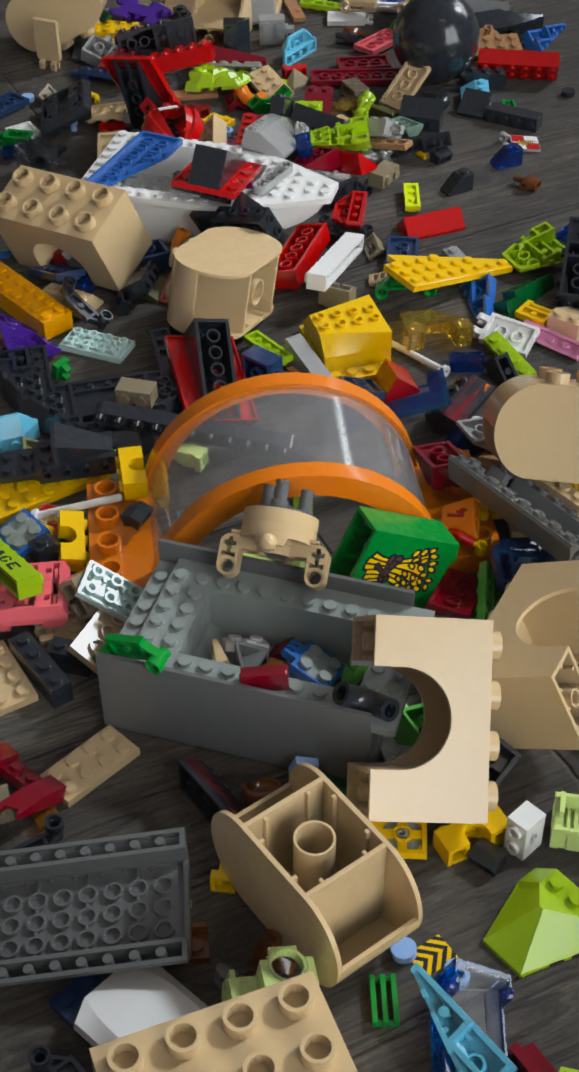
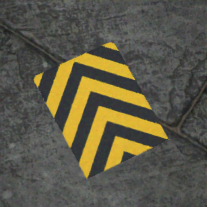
M436 935L417 947V956L412 962L413 964L417 962L431 976L442 969L448 960L458 958V956L440 935Z

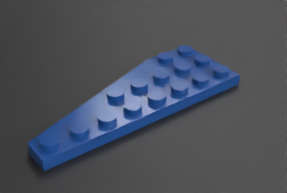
M142 130L87 178L86 181L112 186L169 158L183 145V139Z

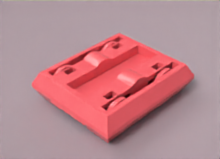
M64 560L29 563L43 575V593L22 600H18L0 583V632L10 631L12 626L41 624L42 628L65 626L68 621L69 601L65 600L57 585L70 577L71 566ZM53 583H55L56 592H57L58 594H55V593H54Z

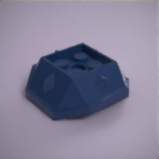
M503 538L489 552L496 585L501 591L502 596L506 585L512 581L522 564L559 561L535 542Z

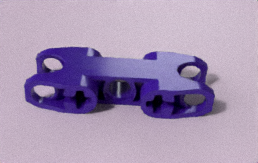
M116 0L120 7L108 10L112 18L118 21L129 23L131 19L141 22V25L145 23L156 24V21L172 16V11L160 3L152 2L150 6L139 4L138 0Z

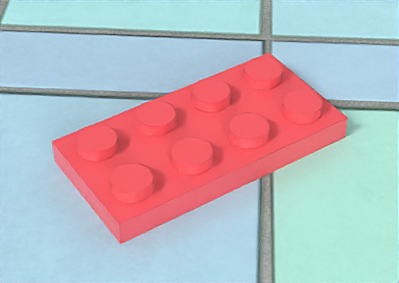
M384 28L355 43L354 49L368 55L384 52V50L393 46V30Z

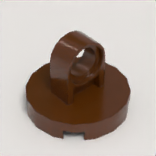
M267 929L265 931L267 937L265 939L262 937L258 939L248 960V964L252 965L251 971H246L247 976H255L259 960L268 959V947L281 946V933L273 929ZM278 957L272 961L273 968L291 977L298 964L284 957Z

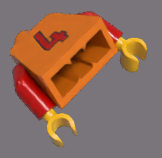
M475 497L465 500L460 499L455 503L445 505L442 508V518L433 520L441 521L457 542H461L470 548L472 546L475 547L474 552L476 555H485L488 546L485 540H479L478 542L475 540L479 539L480 520L486 521L489 517L488 507L484 504L478 507Z

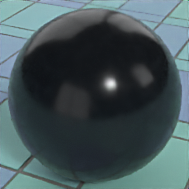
M410 0L399 12L392 33L393 49L402 67L405 62L416 68H423V66L431 67L430 73L424 80L426 82H444L460 75L475 58L480 41L477 17L465 0Z

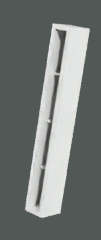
M346 232L305 274L304 282L306 283V289L326 292L362 252L364 234Z

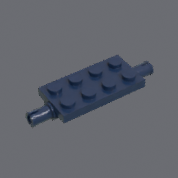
M84 66V69H72L70 73L71 77L92 81L93 76L113 80L108 70Z

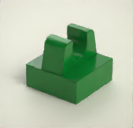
M64 356L52 364L51 377L55 380L62 378L66 381L71 378L69 372L72 371V368L69 366L70 360Z

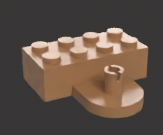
M489 24L488 28L487 25L484 28H480L477 55H479V48L523 50L517 33L499 34ZM474 61L470 66H478V61Z

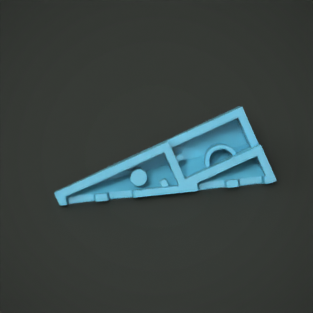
M417 962L410 968L457 1072H516L519 1069Z

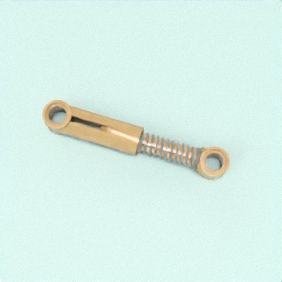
M344 0L340 3V10L345 14L349 12H395L399 14L401 9L410 0L403 2Z

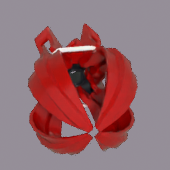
M169 94V102H165L160 108H157L148 97L139 105L145 114V122L141 126V130L177 138L181 137L187 140L196 139L201 141L199 137L203 133L204 121L200 118L199 111L191 105L185 106L181 104L180 100L173 94ZM148 105L150 106L151 111H147L146 107Z

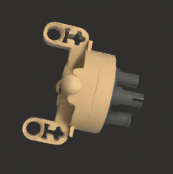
M276 479V486L264 484L261 503L245 507L241 530L231 529L232 533H227L221 538L216 561L217 570L226 578L236 577L240 572L243 553L256 554L260 557L288 565L294 560L306 562L304 573L306 585L313 591L323 590L328 581L331 556L323 546H320V541H316L320 521L313 517V511H311L315 492L302 489L300 491L298 508H293L289 505V501H287L289 485L291 483L289 480L283 479L282 481V479ZM233 541H235L236 546L233 545L231 548H229L228 545L232 544ZM321 553L324 556V558H320L318 564V561L315 559V556L318 557ZM227 562H233L232 569L224 571V565ZM313 575H321V580L318 584L313 585L310 583Z

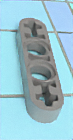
M282 161L253 182V193L257 195L267 193L293 173V163L291 161Z

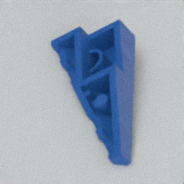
M565 22L525 32L521 35L524 38L525 48L543 51L566 27Z
M489 273L477 281H467L460 285V289L463 290V295L467 298L468 305L476 319L480 312L489 316L494 312L493 303L495 302L497 280Z

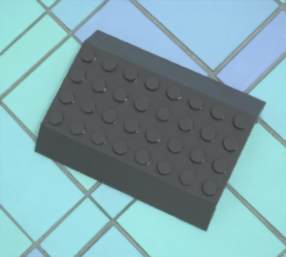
M184 827L0 851V987L189 962L192 955L190 865Z

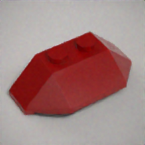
M351 191L349 195L338 200L334 206L332 222L344 228L361 231L366 215L368 192Z

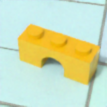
M141 446L118 448L119 456L115 457L118 480H120L118 481L119 490L124 492L125 500L149 497Z
M59 510L57 521L58 538L71 541L69 543H60L59 561L64 560L71 566V571L80 572L84 570L85 564L89 562V552L85 550V547H88V535H85L88 521L84 519V511Z
M497 805L495 811H488V824L451 823L449 825H442L437 830H434L433 847L446 866H452L468 859L467 855L470 851L468 839H481L484 837L497 846L503 844L507 817Z

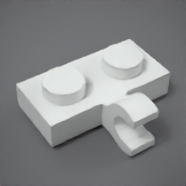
M235 634L221 637V647L227 652H234L235 640L268 649L270 645L262 636L252 635L250 638H242V636Z

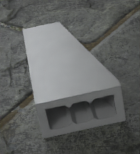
M300 333L285 339V349L292 353L294 361L285 365L286 368L293 366L301 373H314L333 377Z

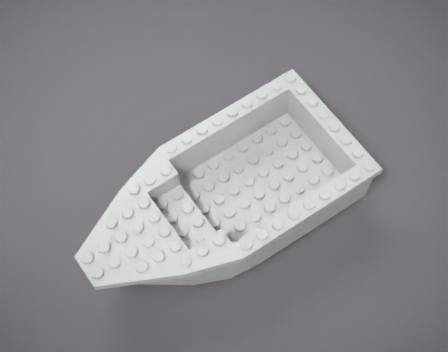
M118 131L83 176L82 180L89 178L140 132ZM181 138L183 139V145L169 158L111 187L126 190L151 240L161 238L163 243L171 244L177 227L189 230L192 233L191 236H197L201 233L189 216L191 211H216L219 206H232V204L200 198V195L172 189L173 173L177 170L182 171L192 162L196 144L227 150L248 162L262 164L260 173L252 182H255L280 162L288 160L241 147V145L218 144L211 141L203 142L196 139L187 140ZM293 163V173L267 193L257 195L253 193V189H244L241 192L263 207H269L282 228L286 229L304 222L316 214L324 204H331L339 188V182Z

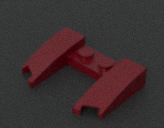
M5 742L0 744V776L19 789L0 802V814L4 810L11 808L17 812L15 819L19 820L64 802L65 784L52 775L44 778L40 777L39 774L18 761V751Z

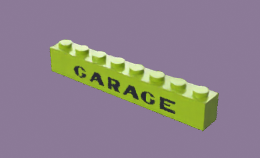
M0 538V583L18 600L42 594V585H44L43 575Z

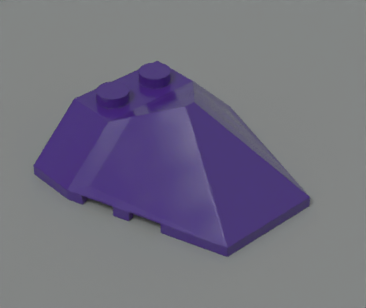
M0 313V338L6 350L45 344L48 357L61 351V348L55 343L46 340L44 336L40 337L37 331L25 323Z

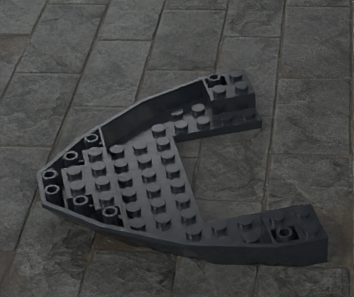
M173 327L149 330L159 370L55 385L52 382L45 344L1 350L0 391L17 413L36 418L39 430L50 436V422L53 421L95 433L111 431L112 438L117 440L118 448L141 446L144 457L153 449L160 436L98 425L93 420L95 409L99 401L116 402L115 388L121 377L156 381L158 397L152 409L180 414L183 411L182 402H180L170 359H168L164 336L183 335L184 333Z

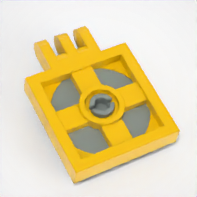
M370 821L394 846L403 859L427 860V823Z

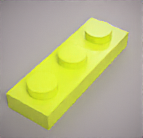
M403 183L405 211H420L418 183Z

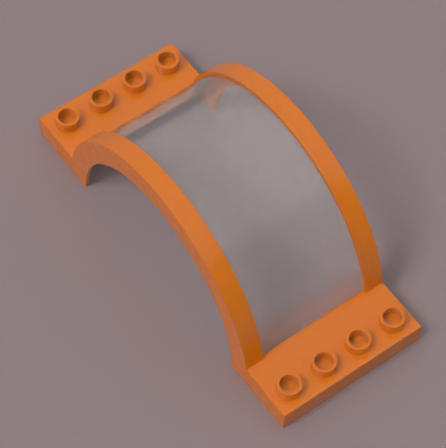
M287 372L259 375L225 385L203 396L182 411L165 428L156 441L145 467L149 497L125 500L124 492L119 490V482L110 479L100 480L95 484H87V500L114 494H121L123 497L120 502L88 508L90 560L145 588L160 560L159 538L197 546L210 532L233 516L243 512L245 507L261 503L263 485L270 484L276 486V479H282V481L285 479L291 482L287 498L300 496V491L306 489L314 491V496H333L350 499L379 510L432 520L442 518V508L445 505L473 496L461 487L452 486L446 487L444 490H433L423 476L413 453V446L408 433L400 419L384 402L367 390L338 378L314 373ZM457 448L468 459L471 457L469 450ZM476 499L478 507L483 504ZM132 501H143L153 507L151 516L139 530L124 526L120 515ZM488 510V519L486 521L480 520L479 539L475 540L477 542L479 540L487 542L488 546L485 555L478 556L474 552L475 547L472 546L470 548L458 542L460 546L457 558L452 564H449L443 576L446 575L450 568L464 573L479 572L480 562L487 560L491 565L489 552L500 542L490 510Z

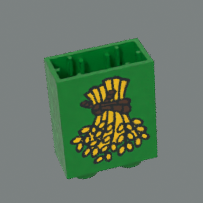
M358 506L331 558L329 573L415 590L414 607L425 609L427 602L438 587L449 564L456 560L460 545L441 521Z

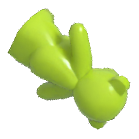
M364 91L358 96L357 109L352 111L353 117L366 115L369 118V109L376 99L371 92Z

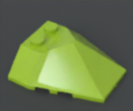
M533 869L518 881L484 937L483 943L520 978L548 968L554 962L572 959V956L579 954V888L558 869Z

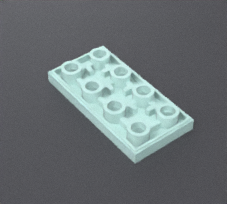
M74 327L59 344L62 351L121 364L136 346L134 340L126 337H117L112 334L100 333L96 330L83 329L82 327Z
M90 560L74 596L126 623L144 588Z

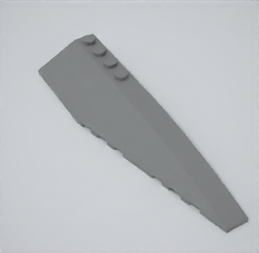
M277 114L262 116L244 129L241 147L282 159L287 158L297 148L292 120Z

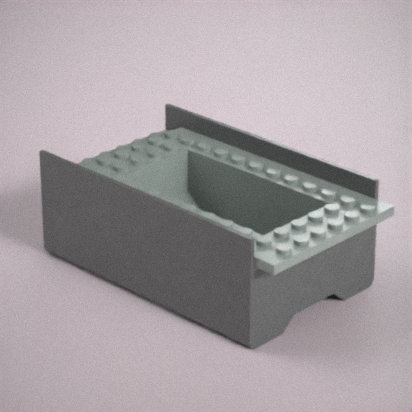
M159 538L160 560L120 634L142 636L158 648L160 646L167 648L171 652V656L165 663L166 667L161 674L154 675L145 668L144 663L146 660L125 658L98 651L95 653L105 725L108 726L110 724L115 728L284 768H289L295 756L318 758V769L321 772L347 779V762L377 763L383 736L395 738L413 684L402 673L387 667L369 666L357 684L387 695L399 702L400 710L398 716L394 721L385 722L373 717L372 713L347 708L334 703L332 693L335 685L342 680L340 676L333 684L334 687L290 677L289 690L271 691L240 684V666L234 665V652H227L223 649L231 664L213 661L211 658L212 639H217L221 645V637H228L231 634L240 635L242 638H250L252 635L262 636L270 644V653L276 644L294 637L304 646L309 641L313 642L349 667L348 663L352 654L353 617L367 615L435 617V611L414 607L415 590L329 573L326 587L321 591H313L304 581L305 568L244 555L239 574L234 578H226L216 568L218 550ZM227 562L224 565V571L231 570L233 562ZM313 575L310 583L313 585L318 584L321 580V575Z

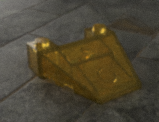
M432 309L400 312L402 343L408 351L424 350L426 334L445 332L455 346L472 344L475 327L468 318Z

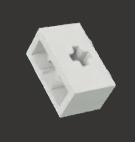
M526 800L507 817L503 847L511 855L523 861L541 845L546 814Z

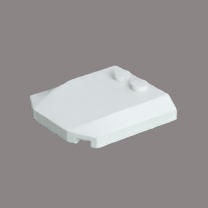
M161 966L119 971L111 974L84 997L74 1023V1030L95 1047L208 1006Z

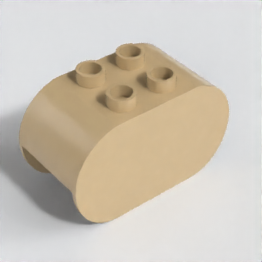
M11 0L6 9V23L11 35L21 46L36 52L32 18L39 17L58 21L61 50L64 51L74 44L73 38L80 35L82 39H85L94 33V26L100 21L99 18L108 0Z
M215 227L207 229L196 237L190 238L181 246L175 247L169 257V266L172 267V274L165 292L166 298L169 299L168 323L176 330L184 333L194 318L229 319L230 335L233 336V339L242 337L273 312L274 306L272 302L279 255L282 253L283 248L281 243L267 234L251 229Z
M539 366L538 376L520 375L511 378L496 388L489 397L482 417L484 439L492 454L514 475L525 479L579 484V370L575 380L570 379V373L562 372L563 369Z
M305 762L299 763L292 768L289 782L235 815L227 810H221L212 817L211 833L213 843L222 867L235 890L267 929H273L281 933L282 946L296 945L297 951L303 956H313L320 985L324 987L335 986L420 926L423 917L422 902L418 887L407 864L394 846L315 766Z

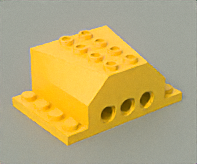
M370 295L311 314L304 320V325H299L300 334L305 338L334 378L339 379V376L373 379L385 358L391 361L392 330Z

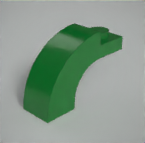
M283 84L272 96L284 94L290 97L293 92ZM255 94L246 103L254 112L260 115L271 114V97L260 98Z

